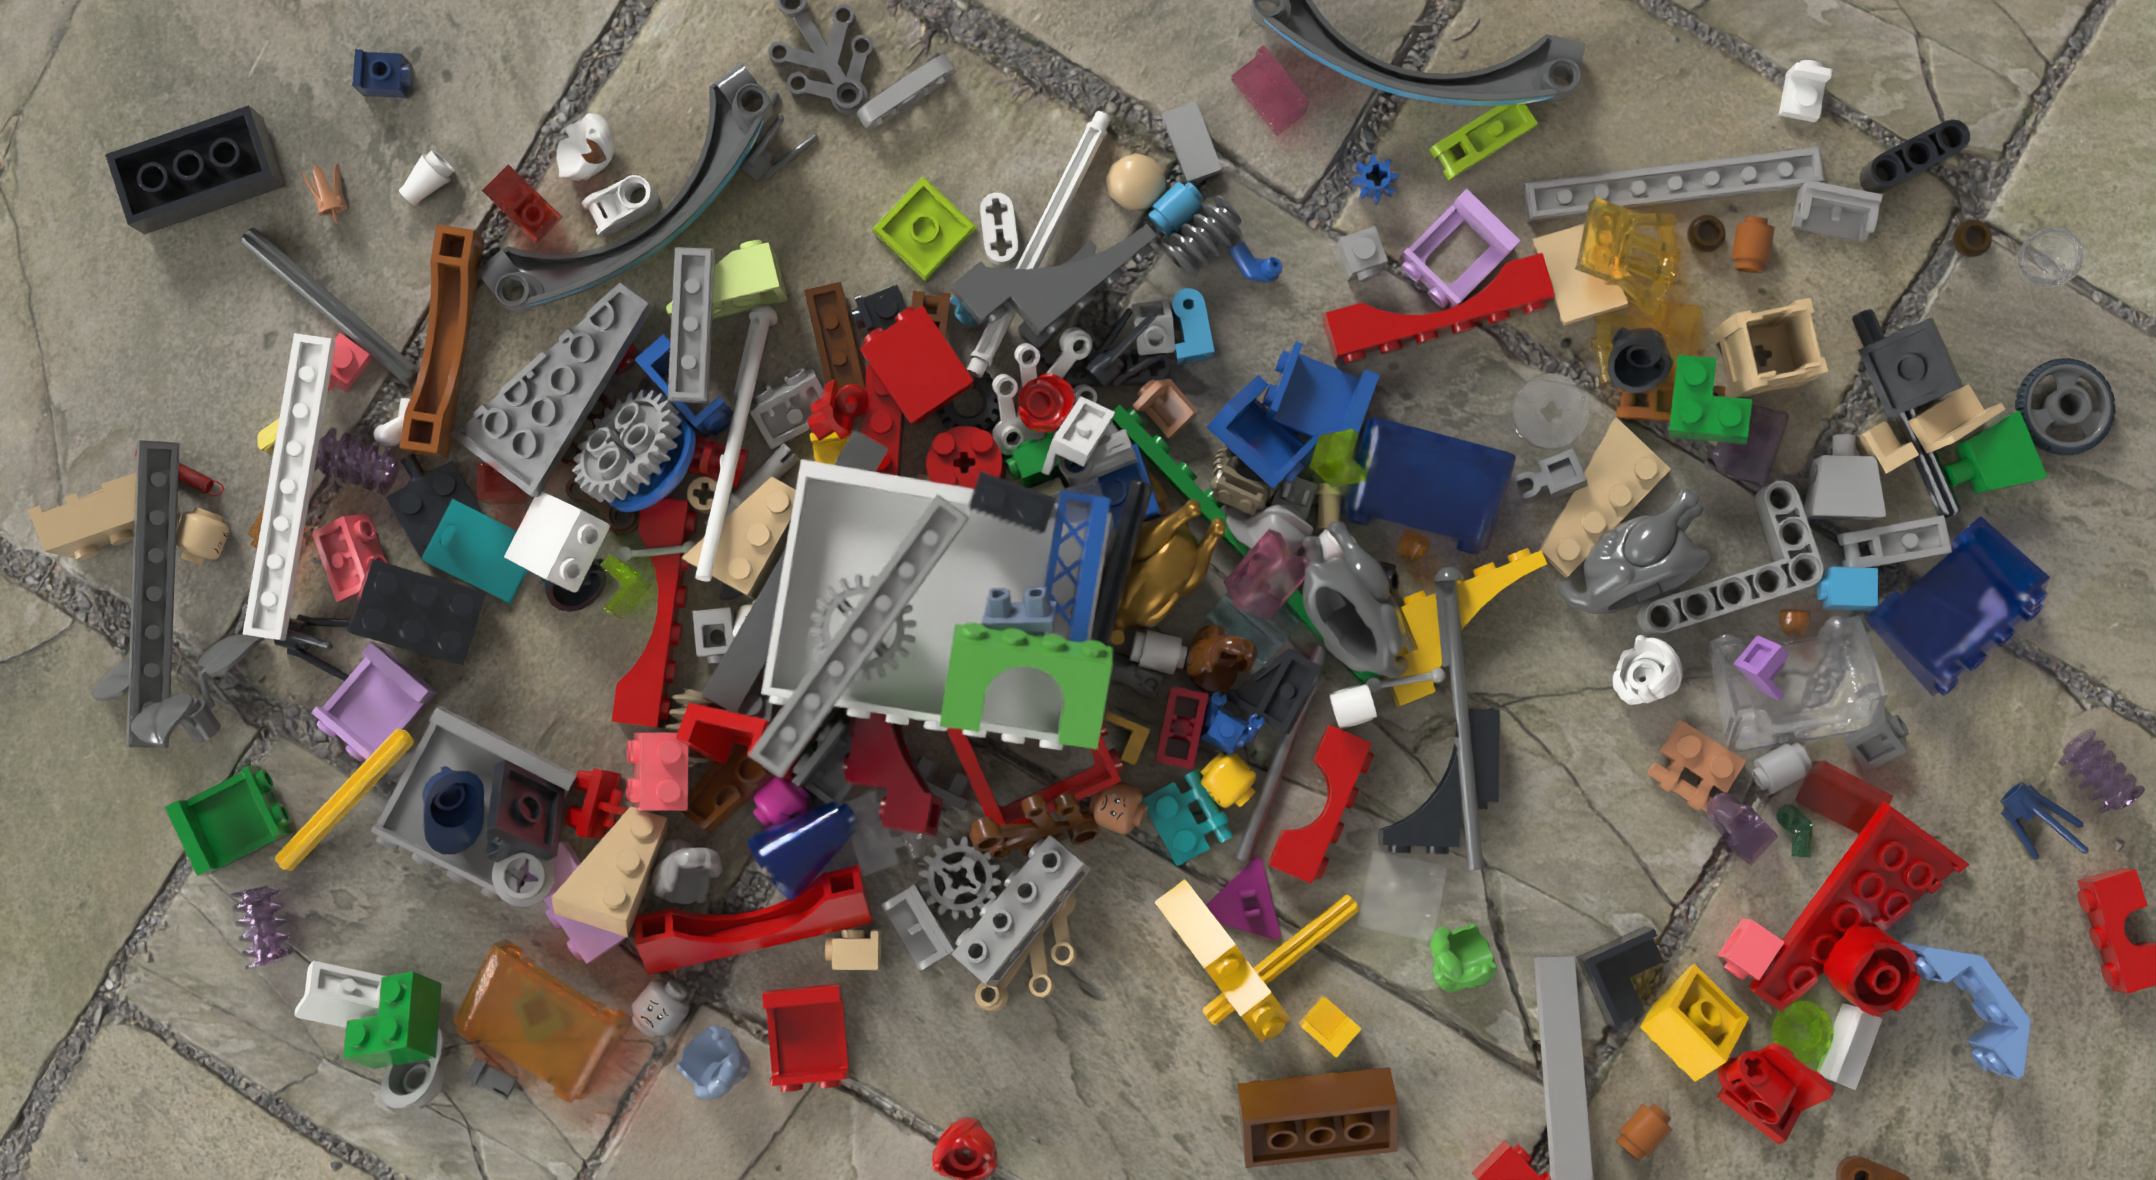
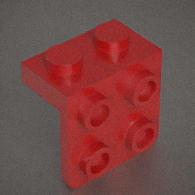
M1771 1043L1757 1052L1762 1054L1782 1075L1790 1079L1797 1089L1795 1097L1781 1120L1777 1124L1772 1125L1758 1120L1742 1102L1723 1086L1717 1098L1779 1145L1787 1141L1801 1112L1830 1099L1835 1089L1826 1081L1822 1074L1810 1069L1799 1061L1791 1050Z

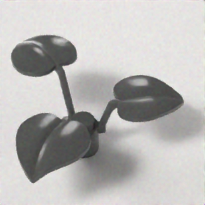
M238 634L226 637L213 644L197 661L198 667L202 669L198 676L203 700H198L197 697H192L187 693H180L165 699L163 703H154L146 707L134 718L131 723L132 731L139 739L163 748L166 746L172 731L179 723L182 724L195 743L204 742L213 737L220 730L221 725L210 710L215 706V703L210 696L207 682L208 677H216L229 670L256 645L264 641V637ZM129 658L120 661L110 668L91 690V695L95 700L102 702L110 701L128 692Z

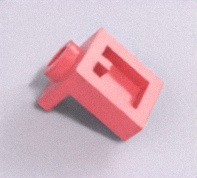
M339 333L335 338L336 345L328 390L332 391L336 386L348 392L373 359V356L348 337Z

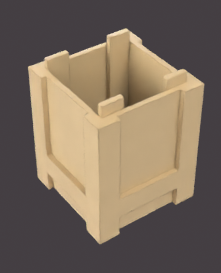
M1811 297L1796 300L1786 307L1757 313H1751V310L1738 312L1713 329L1715 343L1720 344L1729 386L1726 387L1728 397L1744 399L1748 396L1781 389L1798 388L1828 373L1825 357L1821 358L1813 326L1811 314L1814 313ZM1755 347H1760L1768 355V359L1764 362V367H1760L1758 361L1754 360L1753 353L1756 352Z

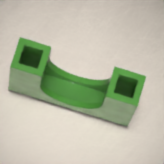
M979 623L955 624L940 726L979 732L985 693L991 681L1001 672L1019 666L1034 667L1051 675L1063 692L1064 697L1058 728V744L1097 749L1112 669V647L1105 646L1103 643L1094 640H1086L1082 643L1068 641L1054 634L1044 635L1043 637L1027 635L1025 632L1013 628L1003 631L987 629Z

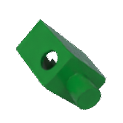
M2020 411L1998 419L1957 444L1956 451L1960 460L1948 464L1944 468L1952 486L1969 481L1975 494L2025 485L2047 478Z

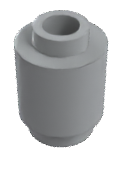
M1798 742L1792 745L1786 743L1754 760L1755 769L1751 770V774L1755 783L1762 791L1767 789L1770 793L1774 794L1806 777V772L1812 769V763L1807 752Z

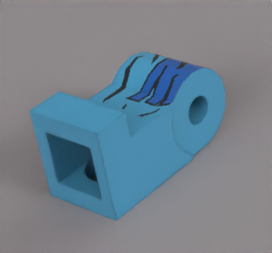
M1182 289L1175 294L1171 308L1173 319L1180 326L1183 342L1175 344L1176 365L1213 359L1215 350L1204 298L1195 289Z

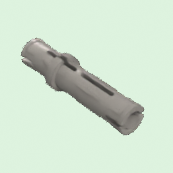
M783 443L734 494L730 493L725 518L770 477L779 480L800 461L797 455L792 453L781 463V460L791 451L787 445ZM709 518L703 521L706 526L708 525Z

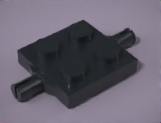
M410 454L408 458L414 469L405 457L400 462L403 464L411 480L405 487L385 498L419 557L422 558L452 499L482 514L484 512L453 460L436 470L424 472L416 455Z

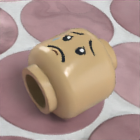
M197 507L194 508L193 512H184L180 517L176 530V548L182 550L180 558L199 565H203L205 559H219L230 533L229 526L223 523L225 517Z

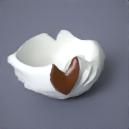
M592 113L585 115L582 120L566 126L565 131L569 137L559 140L556 159L559 168V178L562 180L569 178L572 181H580L582 179L587 181L602 171L613 157L615 143L612 129L603 116Z

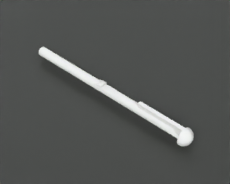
M765 304L755 306L749 313L751 321L734 390V395L737 396L725 452L720 458L721 469L696 572V578L701 581L711 580L768 328L777 324L778 320L775 310Z

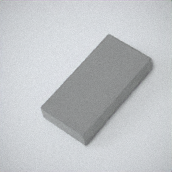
M1196 101L1161 113L1163 124L1186 183H1193L1222 172V167Z

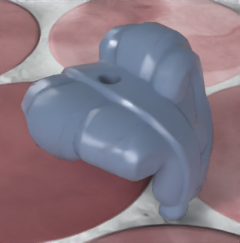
M711 1025L685 1046L681 1054V1061L677 1063L676 1070L681 1072L689 1082L695 1085L694 1093L698 1099L712 1100L724 1096L733 1087V1084L739 1083L746 1077L747 1071L750 1068V1060L740 1048L736 1036H733L729 1029L719 1025Z

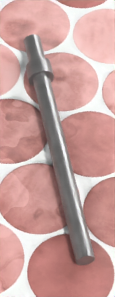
M1316 645L1311 660L1325 666L1329 651ZM1320 678L1290 734L1282 733L1235 858L1248 863L1250 861L1313 694H1318L1323 680Z

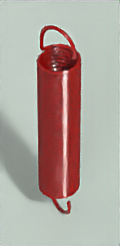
M179 463L178 481L205 494L210 492L214 482L221 485L222 491L217 495L208 494L210 496H219L223 493L224 486L220 482L212 480V478Z

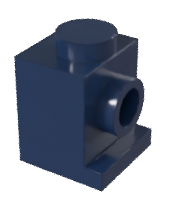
M355 49L352 86L362 96L407 98L408 87H412L414 82V70L412 64L403 54L365 52L363 49ZM380 68H387V72L383 76H379Z

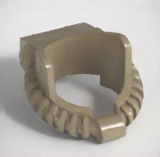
M1224 444L1214 458L1213 473L1215 477L1210 483V488L1214 491L1212 497L1222 503L1240 509L1242 512L1254 515L1255 511H1260L1265 507L1267 499L1276 494L1283 480L1272 489L1265 481H1254L1244 478L1230 466L1232 457L1237 455Z

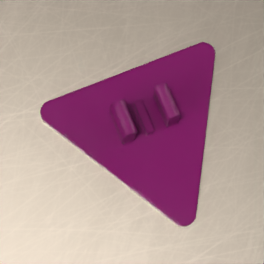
M1254 858L1205 906L1220 924L1276 940L1280 937V931L1263 862L1260 858Z

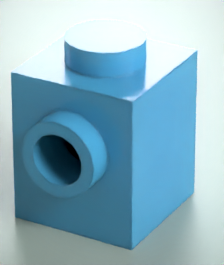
M1830 567L1825 570L1816 586L1817 598L1822 600V610L1869 611L1877 607L1878 568Z

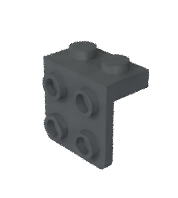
M841 720L837 724L830 722L816 739L821 744L813 755L806 753L792 770L797 774L792 781L795 785L807 788L834 810L838 808L855 786L845 782L846 775L843 773V761L845 755L850 752L852 737L850 735V724Z

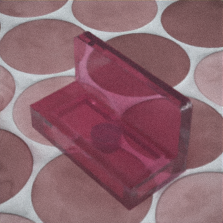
M1264 45L1256 50L1255 58L1231 76L1232 82L1276 136L1307 112L1309 100Z
M1268 529L1225 579L1224 585L1236 608L1265 619H1270L1303 582L1306 567L1312 562L1290 553L1281 533Z

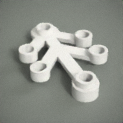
M1078 327L1066 329L1059 340L1062 352L1046 374L1051 373L1063 378L1076 360H1081L1088 356L1092 349V339L1089 334ZM1077 340H1083L1082 349L1074 351V343ZM1029 343L1019 345L1014 354L1016 361L1020 365L1022 387L1028 381L1037 378L1036 365L1040 360L1039 351ZM1027 350H1032V358L1026 362L1022 361V354ZM1008 374L998 375L992 383V388L998 397L1001 421L994 427L992 438L996 441L1001 453L1012 455L1011 452L1017 450L1018 445L1027 440L1044 438V433L1029 430L1023 424L1019 412L1017 415L1015 413L1013 396L1018 390L1017 382ZM1010 381L1009 390L1000 392L1001 383ZM1080 384L1073 389L1076 398L1075 403H1077L1080 394L1084 391H1089L1088 400L1096 403L1097 393L1089 385ZM1057 429L1052 431L1053 435H1056ZM1017 432L1016 440L1008 443L1006 441L1008 434Z

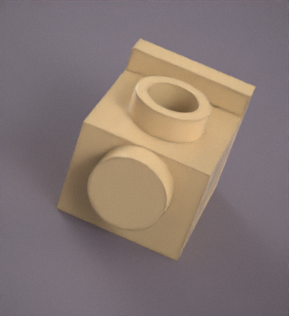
M844 929L842 930V936L826 937L825 959L826 961H832V970H878L881 968V929L871 930V936H865V930Z

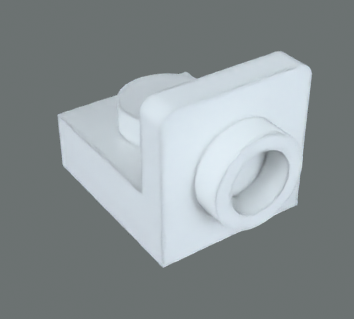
M1803 60L1800 63H1795L1786 72L1779 116L1816 122L1820 118L1825 84L1832 77L1833 70L1824 68L1822 63L1813 60Z

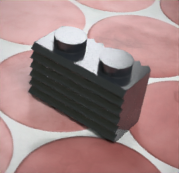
M979 472L967 507L969 511L975 509L977 514L983 512L984 516L990 515L992 519L998 518L999 522L1005 520L1006 524L1012 523L1014 527L1020 525L1021 529L1027 528L1029 532L1035 531L1036 535L1046 530L1056 498L996 476Z

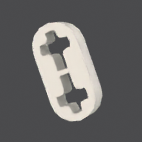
M991 193L983 199L980 205L984 247L987 258L992 263L1005 266L1013 262L1018 255L1014 208L1008 196L1002 193ZM1000 202L1001 208H1007L1008 211L1003 212L1001 215L1002 225L995 226L993 214H987L986 212L992 209V203ZM996 233H1004L1005 243L1007 245L1012 244V248L1006 249L1005 256H999L997 250H991V247L997 245Z

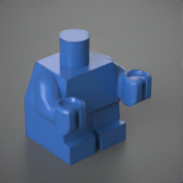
M1217 691L1212 694L1211 700L1206 706L1204 715L1205 727L1200 734V739L1211 746H1215L1216 749L1225 754H1233L1237 747H1242L1255 738L1259 728L1264 725L1265 721L1262 717L1260 719L1257 718V714L1249 717V723L1237 716L1231 717L1232 713L1221 707L1226 703L1227 697L1225 695L1220 696V692Z

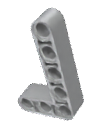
M1776 481L1761 488L1755 497V507L1774 562L1646 603L1640 608L1637 615L1638 625L1641 630L1650 635L1667 633L1818 583L1823 576V563L1795 486L1786 481ZM1772 490L1779 492L1783 497L1784 503L1781 509L1775 508L1770 502L1769 497ZM1785 526L1792 528L1795 532L1796 539L1793 545L1786 543L1782 538V530ZM1797 562H1802L1808 569V576L1805 581L1800 580L1795 575L1794 568ZM1762 573L1770 576L1773 585L1769 593L1763 591L1759 586L1758 580ZM1726 584L1734 587L1737 592V599L1734 604L1728 603L1723 598L1722 591ZM1690 596L1698 598L1701 602V612L1697 616L1692 615L1687 609L1686 603ZM1654 607L1660 608L1666 615V621L1662 627H1657L1651 621L1650 615Z

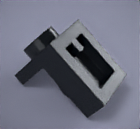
M896 284L862 298L861 294L855 296L854 299L858 307L851 309L859 330L866 328L868 333H871L880 327L885 331L897 323L894 318L907 307Z

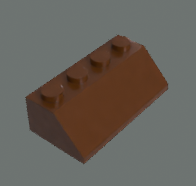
M1390 1067L1367 1068L1340 1073L1329 1072L1303 1077L1292 1076L1266 1081L1254 1080L1237 1084L1245 1168L1397 1152L1398 1102Z

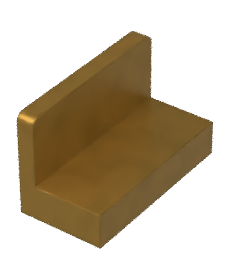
M1107 711L1104 721L1131 732L1120 760L1135 766L1150 729Z

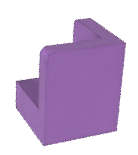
M1757 635L1735 661L1734 665L1758 691L1779 701L1784 697L1785 694L1772 680L1785 666L1784 661L1789 654L1781 645Z

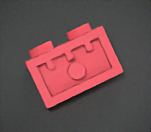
M368 514L342 516L311 532L336 602L348 601L358 596L370 558L388 563L376 535L375 526Z

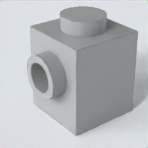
M1375 226L1340 237L1335 246L1347 282L1358 278L1360 282H1364L1381 275L1380 271L1383 270L1388 261Z

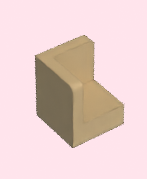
M1885 421L1856 437V448L1861 456H1873L1877 459L1880 476L1889 473L1919 455L1912 442L1901 446L1889 424Z

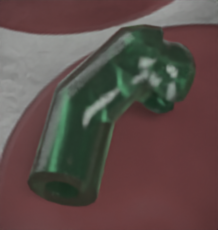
M1782 806L1776 813V820L1792 836L1791 856L1811 858L1813 833L1811 820L1796 806Z

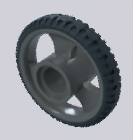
M2060 358L2037 366L2023 379L2016 394L2015 410L2016 412H2021L2036 447L2045 450L2047 453L2067 456L2086 452L2098 445L2107 436L2115 419L2116 404H2114L2115 398L2114 393L2111 391L2112 388L2100 371H2097L2095 367L2086 364L2084 361ZM2046 376H2053L2056 381V391L2047 394L2042 399L2039 410L2032 409L2031 400L2036 386ZM2079 377L2086 380L2095 391L2099 402V413L2090 412L2092 403L2089 394L2083 388L2075 386ZM2061 399H2065L2069 403L2071 408L2069 415L2062 412L2060 408ZM2076 424L2081 428L2084 438L2074 442H2062L2050 438L2045 434L2048 426L2064 428Z

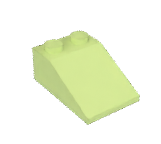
M752 240L742 243L739 250L731 251L715 265L712 320L749 311L757 305L765 304L770 306L788 301L779 261L769 242L762 244L761 240ZM671 302L666 306L668 315L672 318Z

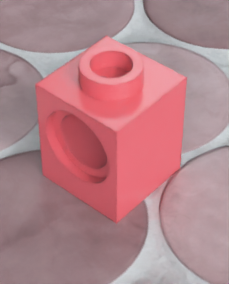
M1742 918L1717 956L1727 962L1724 969L1744 981L1748 976L1749 978L1760 980L1784 944V941L1755 921Z

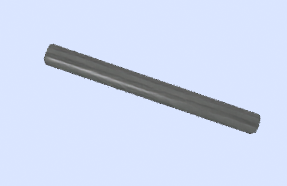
M250 228L241 237V243L401 382L407 384L413 380L418 373V368L260 231Z

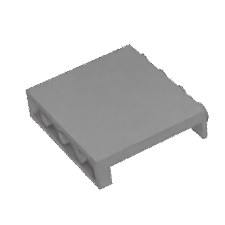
M439 706L436 707L429 720L430 724L377 824L372 827L370 832L379 835L376 841L393 850H398L399 846L413 852L411 858L416 862L430 868L435 863L448 870L446 875L449 878L464 885H467L470 880L483 887L481 890L482 894L502 902L503 899L497 894L492 881L495 861L486 857L488 842L486 826L495 765L503 760H507L565 789L564 800L577 774ZM443 766H448L451 770L472 772L480 778L484 785V821L482 831L473 845L465 851L454 855L441 854L433 850L426 842L423 830V789L428 780L439 773ZM509 870V873H513L516 877L520 878L521 883L526 874L524 870Z

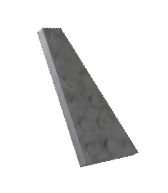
M619 283L587 311V316L573 329L568 328L558 337L559 341L547 352L542 351L501 387L500 394L487 405L482 404L473 412L474 417L465 425L456 427L449 435L527 494L539 497L655 304L628 285Z

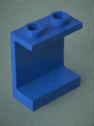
M662 334L637 356L635 361L668 396V383L663 377L669 373L670 341ZM719 396L698 415L685 402H673L706 438L711 433L716 436L724 431L731 423L729 417L734 413Z
M1296 341L1290 351L1283 350L1278 359L1275 371L1279 372L1280 376L1276 385H1269L1264 396L1262 405L1268 407L1264 419L1311 438L1319 432L1323 436L1320 440L1321 442L1347 452L1356 442L1380 375L1366 369L1360 377L1299 354L1303 344Z

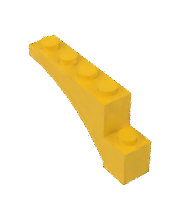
M1529 548L1523 549L1507 556L1510 563L1496 568L1494 562L1472 570L1474 578L1464 582L1457 581L1461 631L1474 615L1501 590L1522 576L1547 565L1542 550L1531 554ZM1424 590L1403 598L1405 605L1400 607L1399 611L1402 615L1405 632L1413 652L1409 653L1407 646H1405L1395 656V658L1398 656L1404 657L1408 661L1405 673L1396 678L1431 673L1433 669L1440 668L1442 665L1436 593L1426 596ZM1384 676L1385 680L1392 679L1390 677ZM1433 680L1388 687L1396 707L1436 692Z

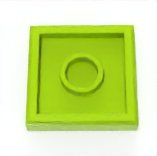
M924 177L872 228V232L925 282L977 230V226Z

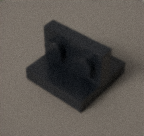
M1933 317L1858 350L1888 418L1897 416L1964 387Z
M507 760L497 763L494 768L486 826V837L488 840L486 857L495 862H500L521 850H525L546 861L556 857L565 789Z

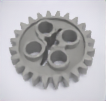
M643 389L637 397L632 392L629 393L625 403L617 399L613 410L606 407L604 409L605 417L602 420L598 418L593 420L596 427L594 430L585 431L584 434L588 437L587 441L577 446L582 450V453L574 457L573 460L578 465L572 471L577 475L575 482L580 485V488L599 502L606 499L609 503H612L616 496L624 500L628 490L636 494L641 482L649 485V476L652 473H661L659 464L671 459L666 454L667 451L677 447V444L672 439L681 434L677 426L682 420L677 416L679 410L673 406L674 404L661 393L658 394L654 390L647 393Z

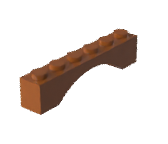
M436 224L430 260L431 297L426 342L418 378L405 410L399 448L411 454L446 459L449 457L452 436L449 434L453 431L479 276L476 270L480 268L485 240L472 229Z

